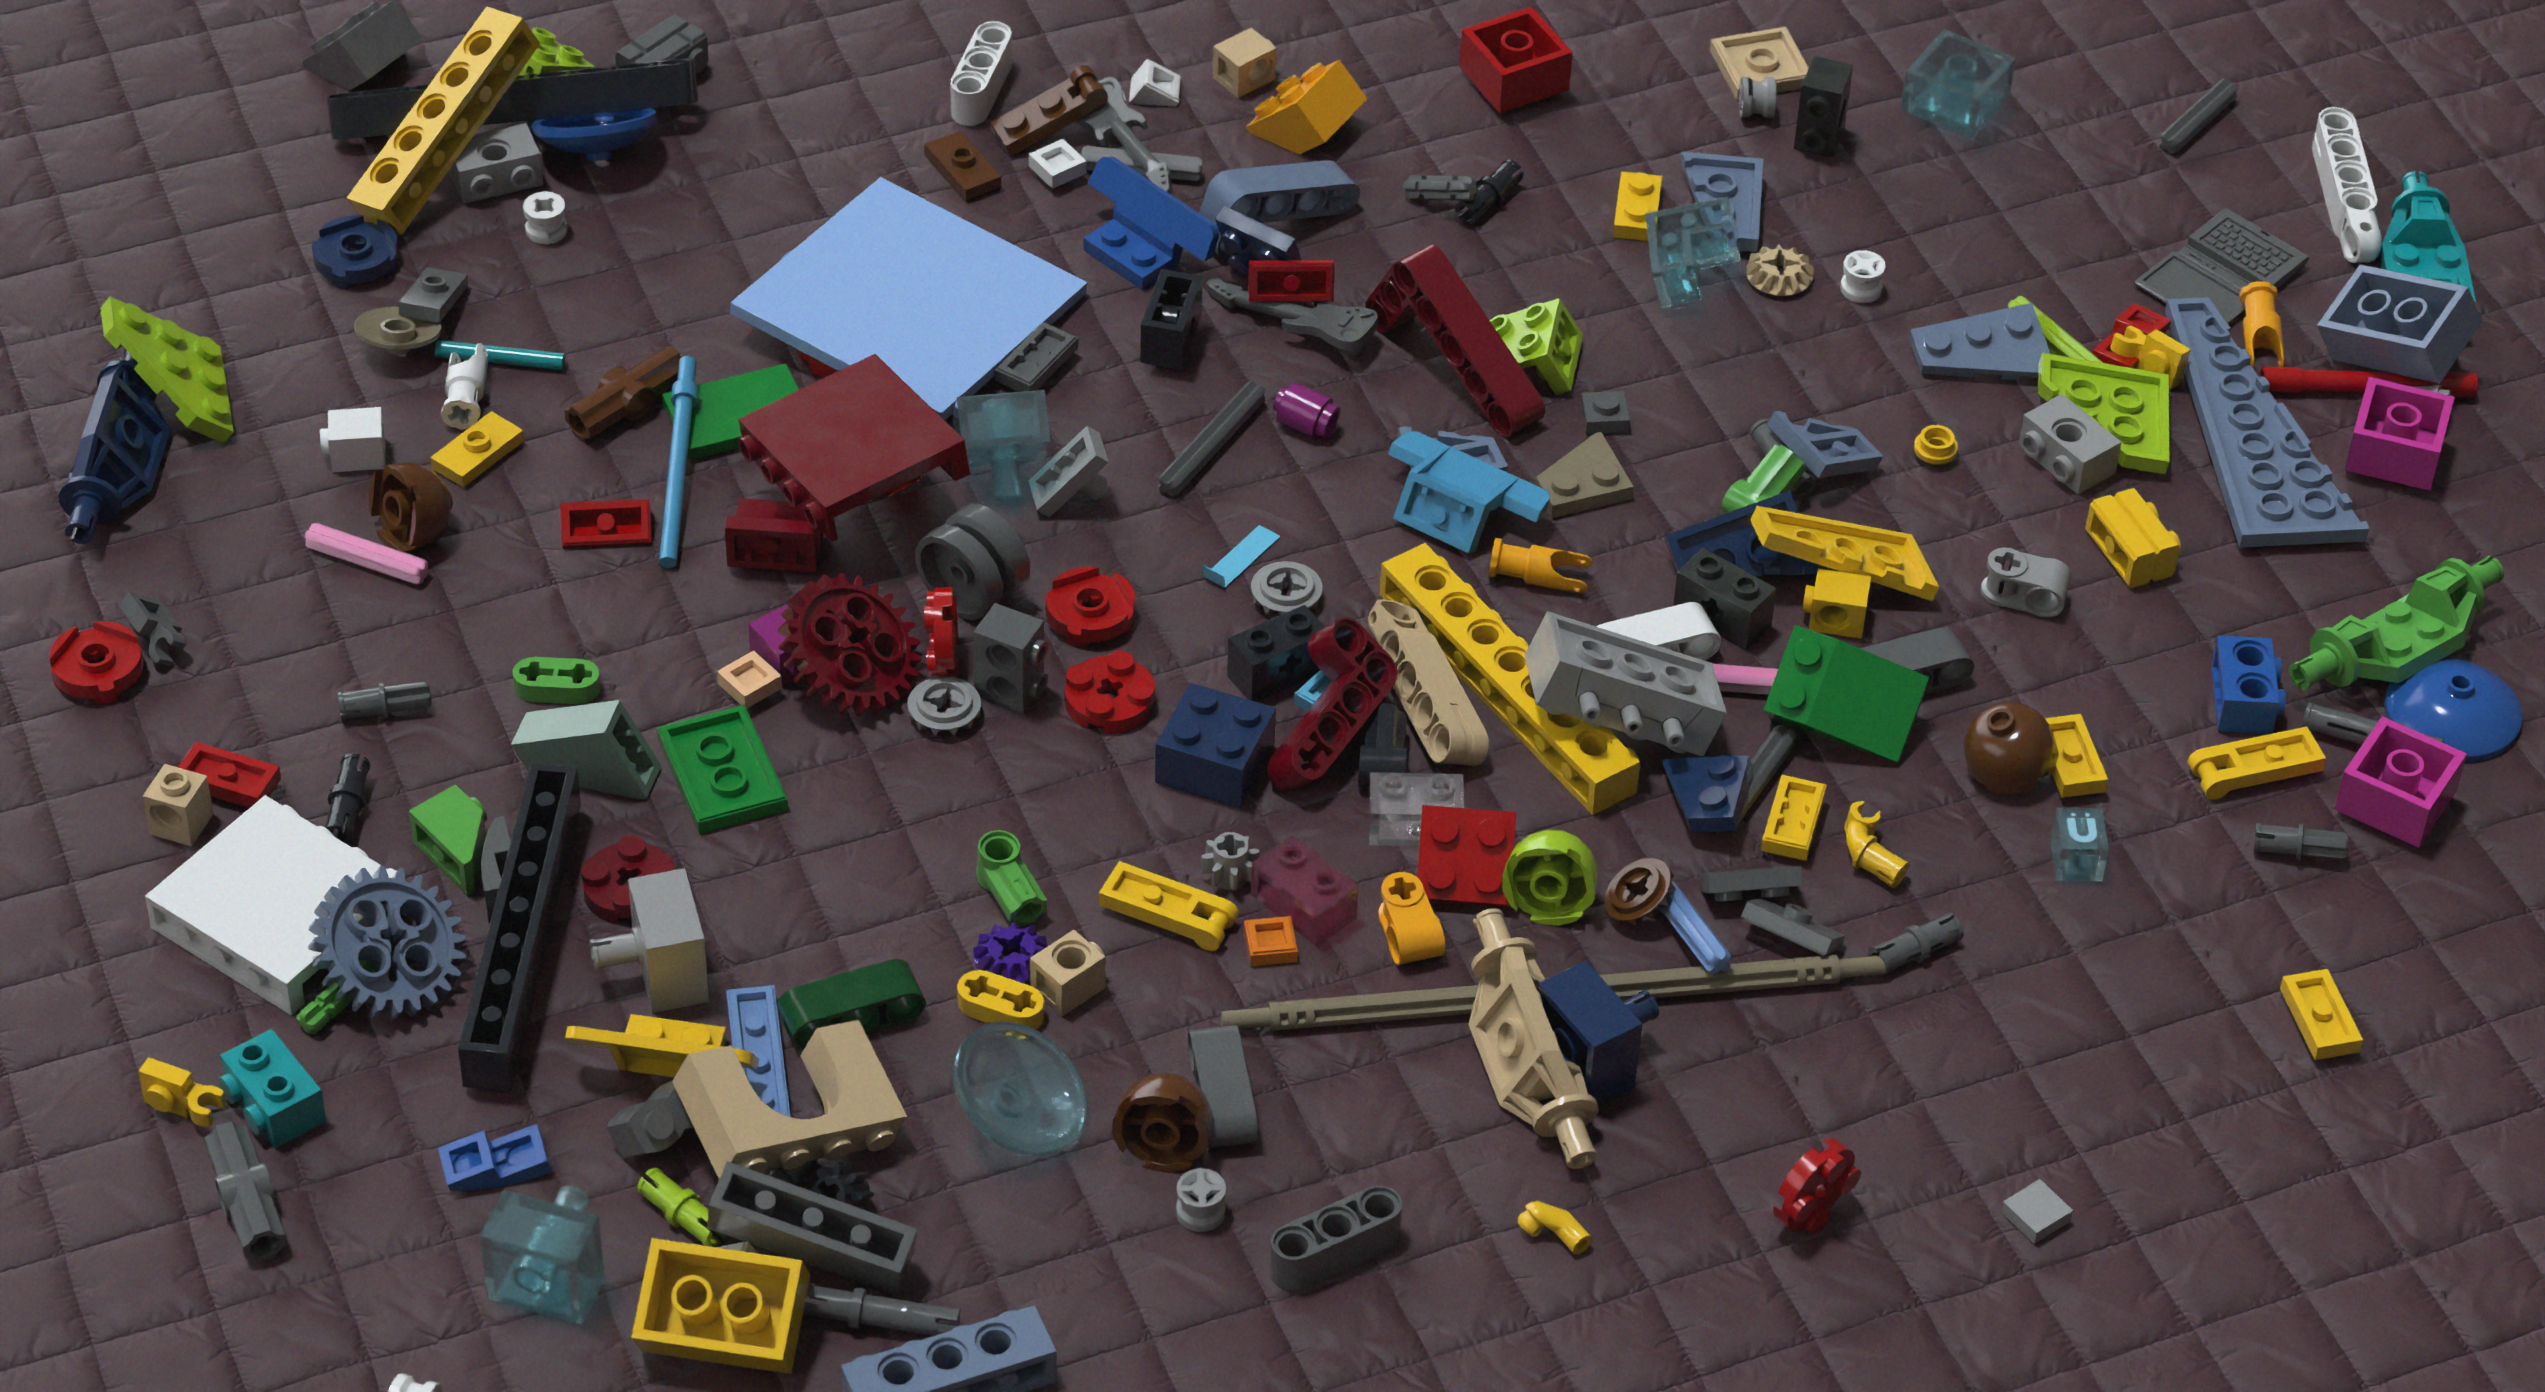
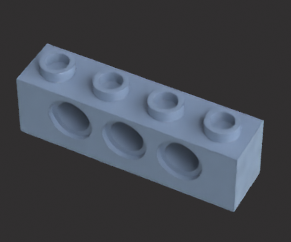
M1035 1305L1020 1310H1009L997 1317L972 1325L957 1326L943 1334L923 1340H912L901 1347L875 1355L860 1356L852 1362L842 1364V1392H1027L1057 1382V1351Z

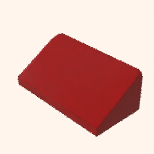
M1334 260L1249 261V302H1334L1335 262Z
M650 499L560 503L562 548L652 544Z

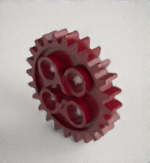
M839 573L833 581L827 574L823 575L816 583L811 580L789 600L790 605L781 614L786 621L778 628V633L787 638L778 647L779 650L790 652L792 655L784 663V666L789 668L797 667L799 673L793 680L794 683L807 681L810 686L807 689L806 695L811 697L817 692L822 694V707L825 708L832 701H836L839 714H844L852 706L857 717H860L867 709L875 715L884 707L891 708L911 689L910 683L919 674L914 667L922 660L920 655L912 651L921 641L915 637L908 636V633L916 625L914 622H902L900 617L904 614L906 608L902 606L893 609L890 606L893 599L892 593H888L881 598L877 595L878 583L874 582L868 589L863 588L861 576L857 575L848 584L844 573Z

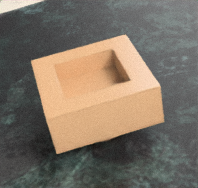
M754 650L717 671L718 684L740 705H745L746 709L782 689L781 675Z

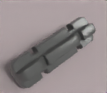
M1411 175L1408 181L1403 183L1406 197L1410 200H1423L1424 198L1425 200L1471 201L1479 191V188L1476 186V179L1472 176L1427 175L1426 177L1424 175Z

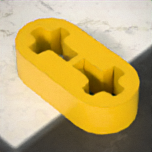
M983 970L970 971L964 974L958 981L957 1003L958 1008L963 1014L1021 1034L1035 1031L1043 1024L1044 998L1038 989Z

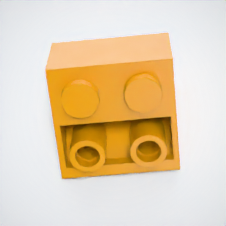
M1340 60L1325 67L1321 62L1317 63L1303 73L1302 78L1298 79L1296 75H1292L1280 83L1276 88L1279 94L1276 97L1272 96L1255 108L1254 111L1257 116L1246 126L1249 133L1297 154L1304 153L1325 143L1368 99Z

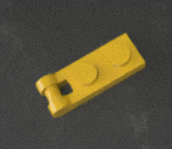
M2306 726L2202 748L2189 756L2187 764L2195 776L2201 777L2200 787L2206 797L2211 800H2217L2224 797L2231 790L2321 772L2324 770L2326 757ZM2220 767H2227V769L2217 770Z
M1121 861L1117 863L1099 891V906L1194 939L1198 946L1207 951H1216L1225 938L1224 929L1232 927L1239 915L1236 905L1225 898ZM1198 914H1201V915H1204V916L1208 917L1209 919L1207 920V919L1198 917L1197 915H1198Z

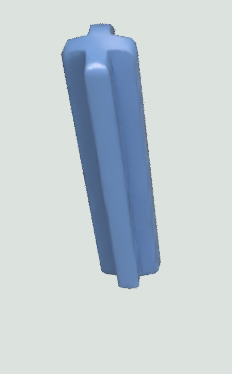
M1672 881L1675 891L1666 897L1668 906L1659 908L1709 973L1715 975L1720 970L1726 972L1730 968L1728 961L1731 958V954L1677 884Z

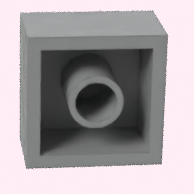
M685 868L628 879L632 933L597 940L590 939L589 945L594 969L600 970V968L637 961L641 969L652 1013L709 1002L705 939Z

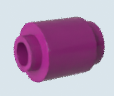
M1293 382L1288 388L1282 387L1273 404V410L1277 411L1276 420L1312 438H1316L1317 435L1325 439L1328 438L1335 429L1341 412L1340 407L1333 404L1332 398L1297 382Z

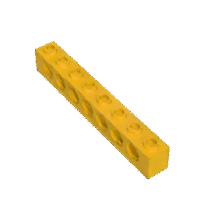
M1424 543L1381 563L1379 595L1384 600L1399 602L1418 611L1428 632L1432 633L1437 639L1454 673L1592 815L1637 793L1640 761L1636 753L1631 748L1625 747L1611 732L1609 727H1593L1580 718L1567 714H1551L1541 708V706H1537L1524 656L1529 647L1527 642L1522 637H1517L1503 622L1499 613L1490 609L1477 596L1474 588L1469 583H1464L1451 570L1445 558L1438 556Z

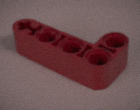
M1348 617L1341 618L1315 632L1308 641V651L1311 659L1332 682L1268 762L1267 772L1273 785L1281 791H1295L1320 778L1397 680L1398 670L1392 657L1354 619Z

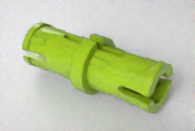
M657 1167L651 1168L645 1173L654 1180L653 1183L657 1188L641 1177L637 1185L638 1194L665 1212V1219L676 1228L682 1226L701 1241L704 1246L717 1247L720 1244L712 1236V1232L708 1230V1209L701 1204V1198L691 1189L683 1190ZM716 1232L723 1239H725V1237L727 1236L725 1234Z

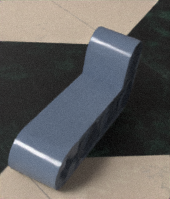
M1329 160L1230 169L1220 172L1211 180L1199 213L1216 224V226L1215 218L1224 206L1260 223L1339 215L1346 213L1355 206L1360 197V189L1334 161ZM1219 232L1215 252L1222 259H1228Z

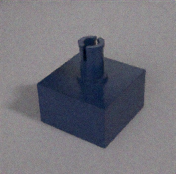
M1586 960L1538 983L1537 991L1541 996V1003L1551 1028L1556 1034L1560 1051L1565 1060L1580 1066L1587 1092L1596 1099L1597 1104L1599 1105L1634 1088L1642 1024L1649 1020L1652 1021L1659 1016L1658 1004L1653 996L1649 997L1650 992L1643 990L1637 995L1622 1001Z

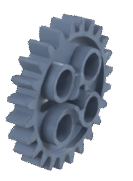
M384 865L379 866L373 878L365 868H361L355 876V881L350 876L345 875L338 883V888L332 886L324 895L326 902L321 901L314 910V913L319 918H316L311 923L309 931L318 936L308 945V950L321 952L322 955L313 963V968L328 969L329 974L323 980V986L337 983L340 989L335 999L339 1001L347 995H351L354 997L352 1010L355 1012L366 1003L370 1005L371 1018L374 1019L383 1008H387L391 1020H396L402 1013L403 1008L410 1018L415 1017L420 1011L421 1005L425 1009L430 1010L437 1003V997L443 999L452 989L449 983L454 984L461 975V972L456 967L460 966L466 959V954L456 949L466 941V936L453 933V930L462 919L455 916L447 917L445 912L453 902L446 900L438 903L434 899L439 890L437 885L427 891L421 889L423 876L420 874L410 883L405 881V871L401 867L392 878L388 877ZM382 904H385L387 907V917ZM400 913L411 916L416 922V927L406 924L401 919ZM353 914L364 916L368 920L370 927L358 924ZM405 958L417 961L421 966L422 972L411 969L407 965ZM358 959L369 961L374 966L375 973L364 970L359 964ZM388 969L394 982H391L388 978Z

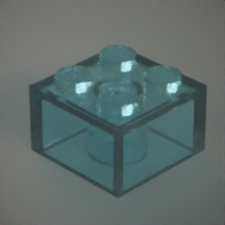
M1943 29L1907 69L1901 110L1973 139L2010 96L2016 58Z

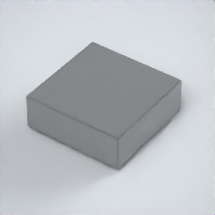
M2039 1179L2004 1200L2001 1213L2035 1244L2071 1222L2073 1210Z

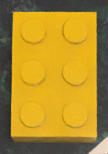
M652 1238L631 1338L641 1352L791 1374L810 1273L804 1262L798 1259Z

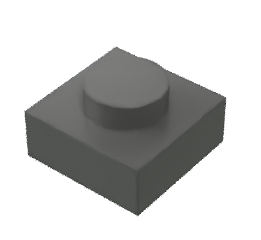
M1624 391L1581 393L1580 407L1586 435H1593L1598 432H1602V434L1629 433L1630 418Z

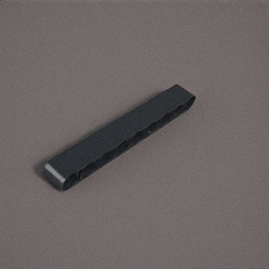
M674 59L518 75L482 125L695 103L699 99L694 60ZM430 84L348 92L327 96L332 139H353L394 134Z

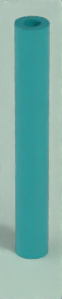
M437 340L435 356L450 358V354L456 352L461 360H469L475 355L477 344ZM484 345L488 353V363L564 370L565 353Z

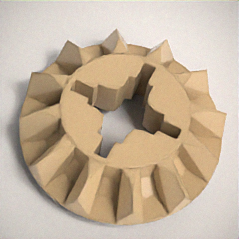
M1779 244L1775 249L1762 246L1759 253L1750 254L1746 267V276L1755 288L1764 293L1776 296H1789L1798 294L1809 287L1813 279L1814 266L1810 265L1808 255H1798L1796 247L1786 250L1782 249ZM1776 266H1783L1785 270L1783 275H1780Z

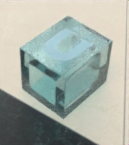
M2056 808L2050 835L2056 880L2103 881L2109 852L2103 809Z

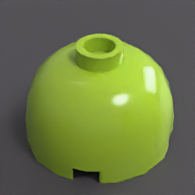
M1547 829L1535 832L1516 844L1502 875L1503 892L1513 909L1517 911L1518 907H1520L1524 912L1531 914L1530 920L1535 923L1552 926L1572 923L1582 917L1583 911L1591 906L1595 899L1598 888V865L1589 847L1577 836L1563 830Z

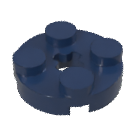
M344 216L326 223L319 230L320 237L316 242L313 239L312 254L314 265L323 276L332 279L333 285L337 288L349 289L357 283L369 282L381 276H389L397 269L396 260L399 253L397 236L393 228L385 221L377 219L376 225L364 222V216ZM355 247L358 251H349L348 249Z

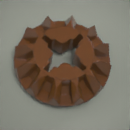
M1644 858L1630 863L1615 875L1606 890L1604 903L1607 912L1620 925L1630 922L1637 926L1644 917L1654 919V911L1659 907L1668 906L1666 897L1675 891L1672 883L1675 875L1663 861L1656 858ZM1632 891H1635L1637 893L1639 891L1646 893L1643 896L1637 895L1635 897Z

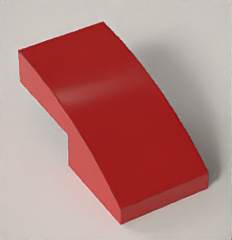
M2134 303L2116 318L2112 333L2097 345L2092 353L2103 363L2136 369L2139 361L2138 358L2120 356L2110 349L2114 334L2119 333L2124 336L2128 326L2139 329L2146 336L2156 329L2165 334L2170 327L2171 319Z

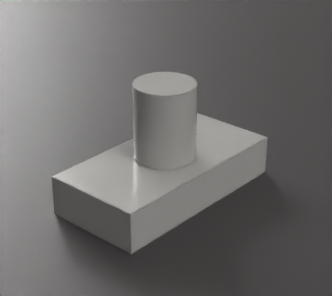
M1086 426L1028 480L1038 512L1051 517L1077 492L1092 500H1097L1104 494L1107 488V478L1098 472L1109 461L1098 431Z

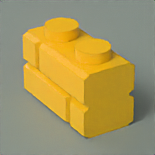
M2135 488L2117 492L2114 497L2112 495L2100 497L2090 503L2085 529L2130 588L2148 584L2150 580L2154 582L2171 577L2175 573L2178 556L2181 553L2180 540L2174 531H2167L2159 520L2154 504L2151 502L2146 503Z

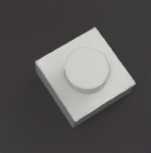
M1064 139L1029 154V167L1052 189L1086 174V160Z

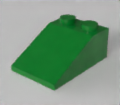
M1795 625L1763 711L1771 721L1899 764L1930 678L1841 640Z

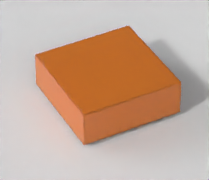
M1291 916L1244 920V936L1250 967L1298 962V949Z

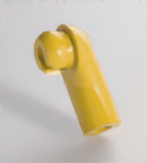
M1534 1201L1525 1205L1526 1211L1518 1216V1224L1528 1234L1538 1236L1542 1229L1547 1227L1561 1239L1573 1254H1581L1592 1243L1593 1238L1564 1209L1540 1201Z

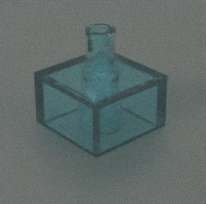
M1045 390L957 397L953 413L954 430L965 440L969 467L992 465L995 491L994 500L1010 501L1021 498L1022 491H1020L1018 463L1045 461L1050 444Z
M563 1186L559 1189L555 1202L550 1203L503 1190L479 1236L487 1299L582 1325L605 1280L599 1215L584 1212L589 1205L588 1196L576 1187Z

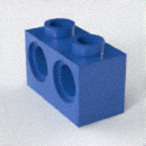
M2217 636L2211 663V675L2218 732L2272 734L2276 716L2284 715L2286 704L2285 690L2278 689L2277 685L2281 680L2282 662L2281 657H2274L2272 638Z

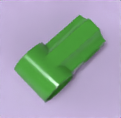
M1774 445L1747 480L1739 479L1728 489L1722 501V512L1725 514L1790 491L1807 470L1804 462L1783 445Z
M994 830L984 834L978 843L976 869L978 883L982 888L992 892L1010 923L1015 921L1016 924L1022 927L1036 922L1037 918L1047 911L1048 900L1020 856L1019 840L1013 834L1003 830Z

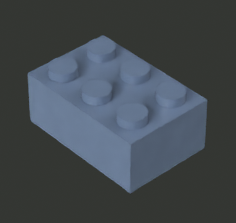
M2359 265L2319 321L2317 327L2332 360L2440 383L2481 325L2482 319L2467 286Z

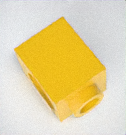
M1818 568L1815 586L1806 585L1802 611L1811 613L1809 630L1862 639L1871 576Z

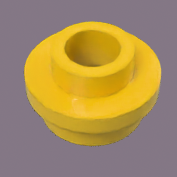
M1941 425L1927 426L1915 439V454L1929 464H1945L1952 461L1957 455L1958 443L1954 433L1947 427Z

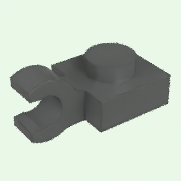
M128 591L120 602L119 607L129 619V627L140 637L150 640L149 655L154 662L172 666L174 662L168 653L170 645L185 648L187 645L185 637L179 633L182 627L161 600Z

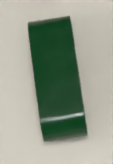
M892 959L793 987L780 997L777 1006L794 1045L799 1049H805L817 1028L859 1020L865 1033H872L914 1020L925 1009L926 1000L909 963L901 959Z

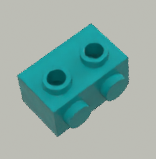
M272 1029L220 1055L223 1076L219 1077L218 1081L226 1099L231 1104L239 1103L243 1108L246 1122L253 1133L256 1135L263 1133L274 1148L326 1122L322 1090Z

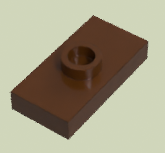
M960 130L924 144L925 156L965 201L1002 188L1000 174Z

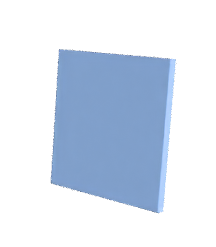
M880 177L731 301L730 314L838 371L876 354L942 419L946 420L995 376V369L1042 322L1052 325L1086 294L1087 282Z

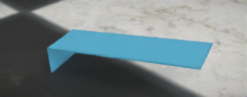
M1258 525L1212 569L1202 565L1203 577L1226 588L1281 536Z

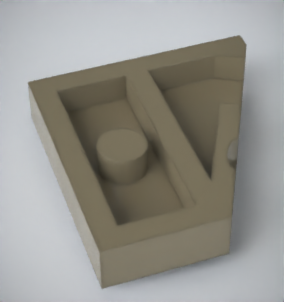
M1602 432L1593 434L1536 477L1535 482L1536 486L1547 490L1550 494L1547 512L1551 519L1631 500L1634 488Z

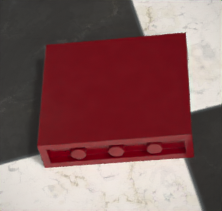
M876 354L738 419L742 435L738 439V445L744 458L749 463L754 461L760 467L766 481L771 485L776 484L782 490L787 502L792 507L798 506L804 512L810 526L815 530L819 528L832 542L838 539L834 517L939 466L955 482L971 474L965 440Z

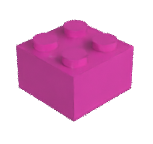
M2369 377L2353 432L2345 471L2431 491L2455 397Z
M2382 716L2345 769L2334 810L2419 848L2457 792L2467 753Z

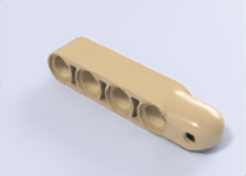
M1377 600L1368 616L1369 628L1376 641L1396 663L1398 675L1393 688L1430 758L1437 763L1467 766L1481 765L1487 756L1489 748L1487 732L1437 639L1432 633L1428 632L1418 611L1414 608L1391 600Z

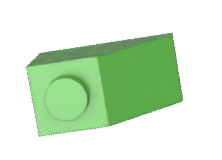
M455 784L409 810L413 843L466 896H469L476 891L481 869L482 851L486 838L484 822L487 821V814L477 798H469Z

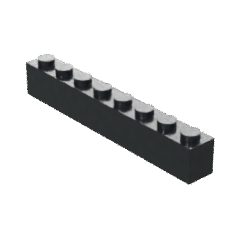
M530 764L458 1047L463 1087L512 1091L581 808L577 766Z

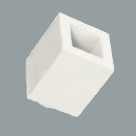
M381 407L328 410V428L320 429V443L322 455H330L332 472L384 469L382 466L386 465L385 433Z

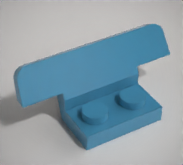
M1406 432L1391 443L1388 455L1414 467L1409 471L1393 519L1464 552L1471 553L1476 551L1489 512L1496 510L1498 506L1533 522H1537L1549 507L1550 494L1547 490L1420 432Z

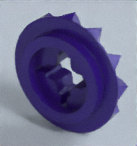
M1013 921L1009 928H1001L994 924L991 933H981L979 935L978 944L974 947V964L977 970L988 971L1024 984L1030 983V958L1048 946L1046 936L1037 935L1033 925L1022 929L1017 926L1015 921ZM1014 947H1020V954L1013 952L1004 958L1003 949L1011 951Z

